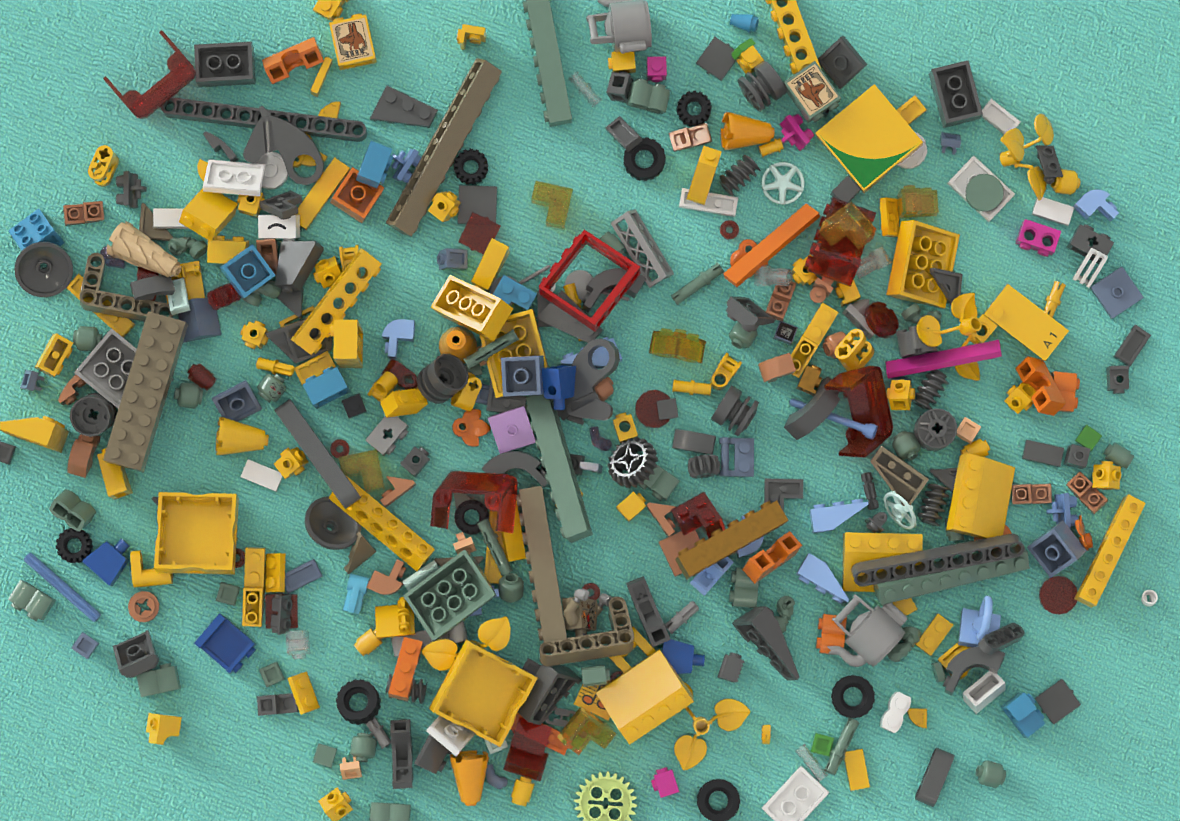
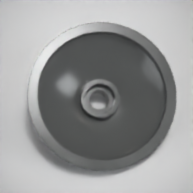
M36 242L24 248L18 255L14 268L15 277L18 284L27 293L37 297H51L61 293L69 285L73 275V264L70 256L62 247L50 242ZM46 263L47 267L43 268L40 265Z
M330 496L315 500L307 509L304 519L309 536L320 546L332 550L345 549L354 544L358 538L356 533H361L362 526L329 499Z

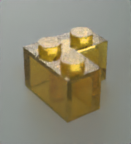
M535 181L531 201L534 204L549 207L546 226L565 229L573 189Z
M907 185L897 195L899 218L937 216L939 213L937 190H932V188L920 189L915 188V185Z
M851 201L823 221L819 233L831 246L847 236L860 249L874 239L876 228Z
M661 328V331H653L649 349L650 354L663 358H676L689 363H702L706 341L699 339V335L691 333L687 335L686 331L681 329H675V332L665 328Z
M377 449L339 457L340 467L345 476L351 477L362 474L364 488L367 493L385 489Z
M580 706L557 737L567 748L579 755L590 740L605 749L615 737L616 732L607 723Z

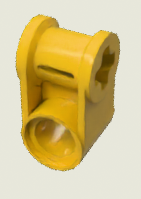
M359 245L349 248L339 247L342 272L358 253ZM360 268L357 270V276L359 278L361 276Z
M726 352L711 377L710 383H712V387L715 390L724 389L731 378L734 377L742 362H737ZM715 377H723L725 383L722 385L717 384Z
M384 372L373 384L367 395L373 396L381 402L394 391L398 383L396 376L391 372Z
M468 372V383L462 390L451 397V405L470 412L482 388L481 380L473 373Z

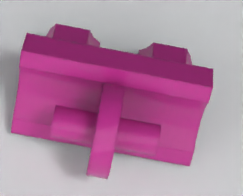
M789 114L779 124L782 127L781 132L785 136L781 141L783 143L789 141L792 146L795 145L801 151L809 144L814 134L808 128L802 131L799 126L803 123V119L799 114L794 116Z

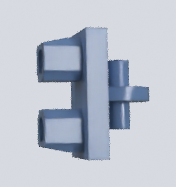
M410 149L407 155L403 151L398 156L392 154L394 156V163L391 167L397 169L392 177L393 179L408 183L412 176V173L408 171L409 167L412 165L416 168L422 158L418 155L419 152L416 149Z
M1069 493L1054 495L1055 502H1052V509L1047 510V514L1053 515V521H1056V525L1063 520L1071 528V526L1075 525V520H1078L1077 515H1070V508L1077 505V497L1069 496Z

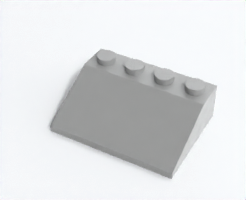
M111 328L74 373L119 409L137 349Z

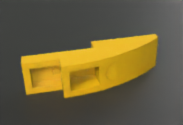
M823 302L791 354L796 370L792 375L800 378L839 313Z
M245 548L242 626L262 627L266 548Z

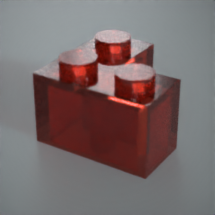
M705 492L671 509L674 521L683 535L701 527L709 539L712 537L711 533L720 528L722 531L725 530L722 518Z

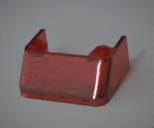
M162 30L159 32L161 37L175 53L167 60L170 72L148 91L141 95L138 91L130 90L122 95L106 76L103 78L112 91L138 119L149 117L190 83L196 75L193 65Z
M867 366L839 373L824 386L825 390L847 392L853 421L864 425L866 423L878 425L873 440L866 438L861 431L849 427L846 431L848 445L838 452L839 456L866 458L891 436L893 423L883 375L879 366Z
M450 472L433 495L430 526L448 529L452 493L485 495L486 508L490 511H497L496 531L513 533L518 487L517 479L508 474Z

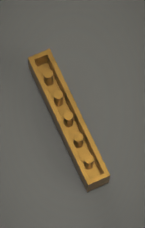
M776 500L773 503L767 501L760 506L761 510L757 512L752 510L744 515L745 519L741 521L736 519L727 524L729 528L724 531L720 528L711 533L712 537L708 540L702 538L695 542L694 548L689 550L686 547L679 551V556L675 561L685 578L693 577L788 522L789 520L778 501Z

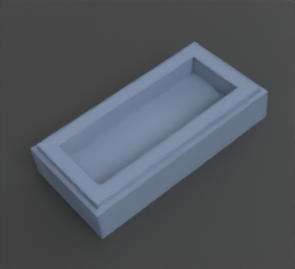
M315 559L285 573V589L288 594L323 577Z

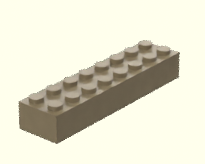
M148 311L103 458L105 462L144 473L188 328V324L185 321Z
M542 486L519 489V494L516 495L517 505L522 507L523 512L519 514L521 526H525L526 532L522 533L524 545H528L529 549L528 552H525L527 564H531L532 571H528L530 584L534 583L535 590L531 591L533 602L538 604V609H535L536 621L541 622V628L538 629L539 640L546 642L567 638Z

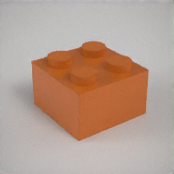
M352 167L333 195L330 203L360 223H363L383 193L384 187L379 184L378 188H374L357 181L356 178L359 171Z

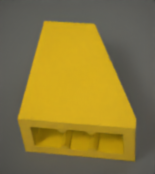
M703 146L686 198L687 200L705 205L722 151Z
M493 238L491 239L471 280L472 285L489 293L510 254L509 246Z
M106 448L102 449V453L97 454L108 497L118 499L132 494L125 468L105 462L103 458Z

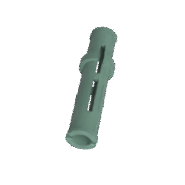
M716 263L705 272H700L697 278L672 294V299L679 305V303L706 284L710 285L713 279L724 273L723 269Z
M512 329L485 347H479L478 351L464 358V361L468 368L471 369L482 361L486 362L490 356L518 341L519 338Z
M488 518L478 522L477 525L484 537L483 541L489 547L501 576L513 571L499 544L498 535L494 533Z
M853 718L847 719L834 750H831V756L824 768V771L836 775L841 761L846 757V750L859 725L857 720Z

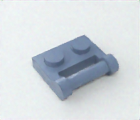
M719 438V444H721V470L719 476L754 477V438ZM729 444H734V470H729Z

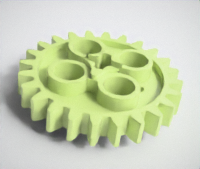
M607 771L606 776L603 777L602 773L599 772L598 778L593 774L591 775L592 781L584 779L587 784L586 786L579 785L582 792H576V794L580 796V799L574 800V802L579 803V806L574 809L581 811L577 818L583 817L582 821H632L629 814H636L631 808L637 807V804L632 803V800H635L637 797L630 795L634 789H627L630 782L623 784V776L618 780L616 779L617 773L610 777L609 771ZM594 787L601 788V797L594 798L591 795V790ZM616 788L621 790L622 793L621 797L617 800L612 799L610 796L611 791ZM604 798H608L609 802H621L623 806L608 805L604 809L602 804H589L588 801H604ZM592 807H598L601 810L600 815L596 818L589 814ZM612 808H617L620 811V816L617 819H612L609 816V811Z

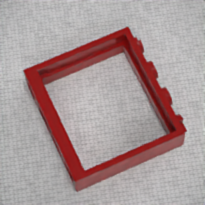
M584 229L577 237L575 236L572 246L564 250L561 260L553 264L547 278H542V282L539 285V294L596 332L641 274L639 265ZM586 244L627 271L591 318L550 291Z

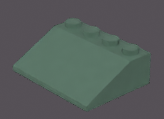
M465 549L403 595L433 642L437 641L497 596L473 555Z

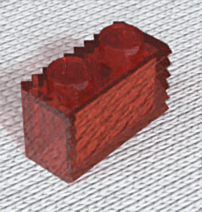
M513 742L511 743L503 770L541 781L549 754L543 750L526 748L524 744H515Z

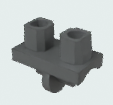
M123 171V175L116 177L117 187H123V194L116 195V203L130 208H138V199H141V192H146L147 187L141 186V179H138V174Z

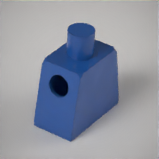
M557 365L542 368L545 399L554 400V410H565V399L574 396L576 366Z
M122 538L115 546L110 542H105L82 562L109 586H113L129 562V559L123 553L130 545Z
M672 639L663 643L662 653L677 674L692 673V665L704 667L705 655L694 654L693 645Z

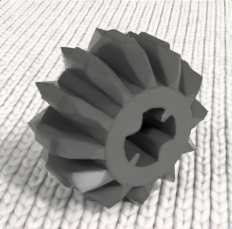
M706 454L690 458L688 460L690 477L708 478L718 475L720 472L718 456Z

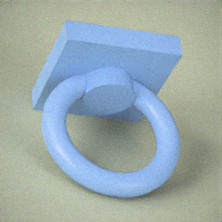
M991 596L983 598L979 611L962 609L958 645L979 647L978 643L985 635L1000 629L1001 615L992 613L993 600Z

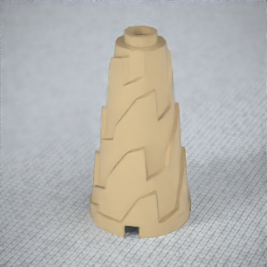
M127 221L120 223L109 238L113 244L112 246L107 244V253L114 258L159 273L165 277L178 276L181 271L180 262H178L177 258L164 251L161 246Z

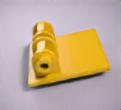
M194 261L180 264L181 271L178 276L171 277L172 280L184 278L189 300L205 298L200 262Z
M404 597L399 598L397 605L375 607L376 638L415 635L414 612Z

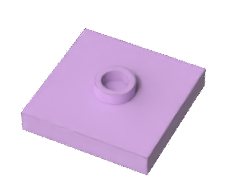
M525 405L488 417L500 454L535 443L536 438L531 429Z

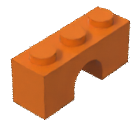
M313 37L262 59L271 84L288 78L289 72L298 66H305L308 69L324 62V59Z
M1027 356L1015 368L1022 382L1031 385L1036 390L1031 399L1038 413L1054 416L1066 405L1063 396L1042 359Z
M789 531L777 539L767 551L761 550L751 557L742 570L755 584L793 558L802 547V544Z
M407 637L403 638L388 692L389 697L408 702L415 670L423 649V641Z

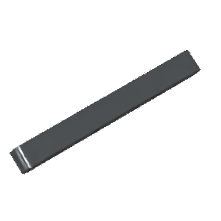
M1007 534L859 562L853 565L851 573L858 586H868L1016 558L1024 553L1025 548L1018 535ZM998 547L997 550L991 551L993 548ZM960 554L958 558H953L955 555ZM937 558H941L940 561L934 562ZM903 565L902 568L896 569V567ZM879 569H884L882 572L877 573ZM859 573H865L863 576H858Z

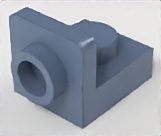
M446 248L439 251L437 255L439 270L468 269L467 250Z

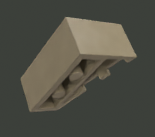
M882 445L870 460L890 489L904 498L909 505L913 503L929 480L925 475Z

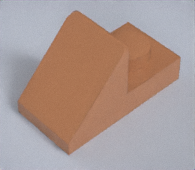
M276 239L256 240L258 252L276 275L278 266V244Z
M386 476L395 489L393 491L389 489L381 495L383 498L380 501L386 508L416 486V483L413 480Z
M649 502L646 505L647 509L666 535L669 537L674 534L675 530L673 528L676 526L670 518L666 519L664 516L673 511L676 506Z

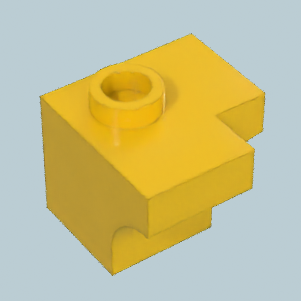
M149 713L146 732L150 733L148 743L163 745L168 737H179L182 717Z

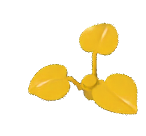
M1044 114L1037 115L1034 121L1035 130L1039 136L1038 139L1024 145V137L1018 128L1010 129L1000 139L1008 148V151L1000 153L1001 164L1004 167L1014 165L1015 168H1029L1030 170L1027 173L1028 180L1038 201L1043 198L1047 182L1044 181L1043 170L1039 166L1033 167V165L1021 164L1020 161L1023 160L1024 149L1041 140L1046 146L1052 143L1054 137L1053 128Z
M975 293L962 294L952 301L951 311L954 317L960 319L959 326L940 331V324L935 317L930 315L923 316L916 325L917 334L921 341L927 346L936 347L942 343L941 334L959 330L962 335L968 336L961 347L966 346L975 337L974 333L982 328L981 321L977 318ZM978 362L954 366L960 376L975 381L980 380Z
M505 616L490 619L479 627V640L485 644L475 640L470 641L483 648L489 646L493 651L502 650L510 639L511 629L508 618ZM448 639L431 642L422 649V654L429 664L440 671L450 669L455 661V657L458 655L456 653V643Z
M685 683V685L693 695L691 687L687 683ZM723 699L714 707L717 715L707 721L704 717H696L688 706L685 707L694 720L693 727L696 733L693 737L683 735L675 742V756L682 769L688 770L696 766L704 758L707 752V745L703 739H697V736L706 734L715 719H717L721 729L733 731L739 728L750 714L749 708L740 701Z

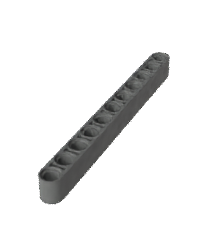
M166 97L160 104L161 110L169 118L255 128L262 117L259 108ZM168 104L175 105L172 111H166ZM188 106L194 107L190 114L184 113L185 108ZM205 109H212L211 115H203ZM266 109L271 116L280 119L286 118L288 122L296 127L299 121H306V126L299 129L310 136L361 142L367 137L366 126L360 121ZM225 111L231 112V116L226 119L222 118V114ZM243 114H250V118L247 121L241 120ZM324 123L326 126L323 130L319 131L316 129L317 124ZM336 126H344V131L341 133L335 132ZM356 128L363 129L361 135L353 134Z

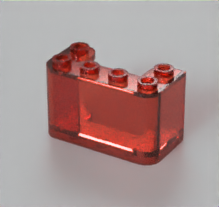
M833 197L831 204H826L823 212L826 217L822 216L818 227H821V230L817 229L814 240L817 242L812 243L809 254L812 256L808 255L805 267H808V272L851 287L876 213Z

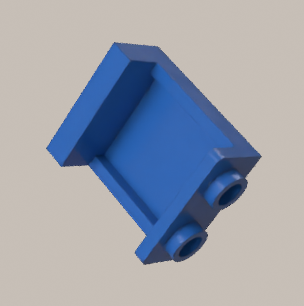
M218 614L194 642L196 646L205 651L226 669L229 674H232L233 671L237 673L243 666L241 662L244 658H250L256 651L254 648L256 643L222 614Z

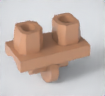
M826 272L822 279L817 278L812 286L810 299L814 303H822L826 297L828 298L834 289L831 285L836 277Z

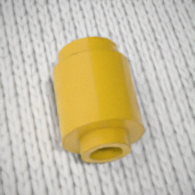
M979 438L971 444L963 446L960 453L961 455L968 453L986 457L989 455L990 447L986 440L982 441Z
M370 628L356 639L357 642L354 646L364 656L366 654L369 655L383 642L382 638H376V629Z
M521 776L520 779L516 778L511 794L512 803L526 806L527 802H530L535 785L531 782V778Z

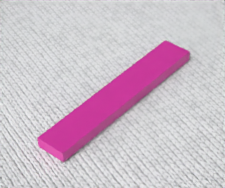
M994 340L886 361L888 379L1002 357L1000 341Z

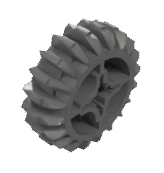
M638 437L634 439L628 438L627 442L622 441L621 445H616L617 449L611 451L613 456L608 457L610 463L607 464L608 472L612 479L620 486L627 488L631 486L637 488L638 483L644 485L645 479L650 481L649 475L654 474V468H658L656 464L658 461L657 452L653 445L645 439ZM638 451H643V454L639 455ZM626 470L628 474H623L622 471Z

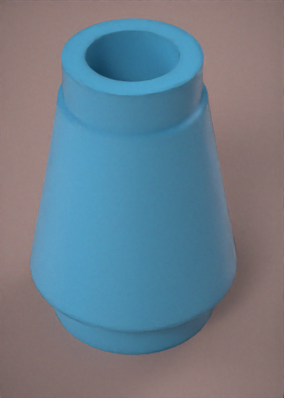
M732 14L730 19V25L749 33L756 32L759 23V17H755L754 14Z

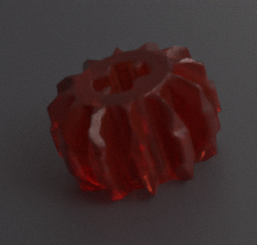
M231 283L220 286L207 294L209 305H211L213 310L227 307L241 298Z

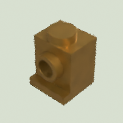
M815 365L806 366L796 389L814 396L816 394L814 387L818 388L822 380L819 377L822 369Z

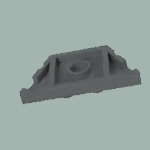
M329 313L322 315L321 320L323 323H327L330 320ZM306 318L265 333L294 363L332 350L333 341L331 336L329 338L325 337L321 342L322 347L316 354L313 352L312 355L290 340ZM317 328L310 331L311 338H316L319 334Z

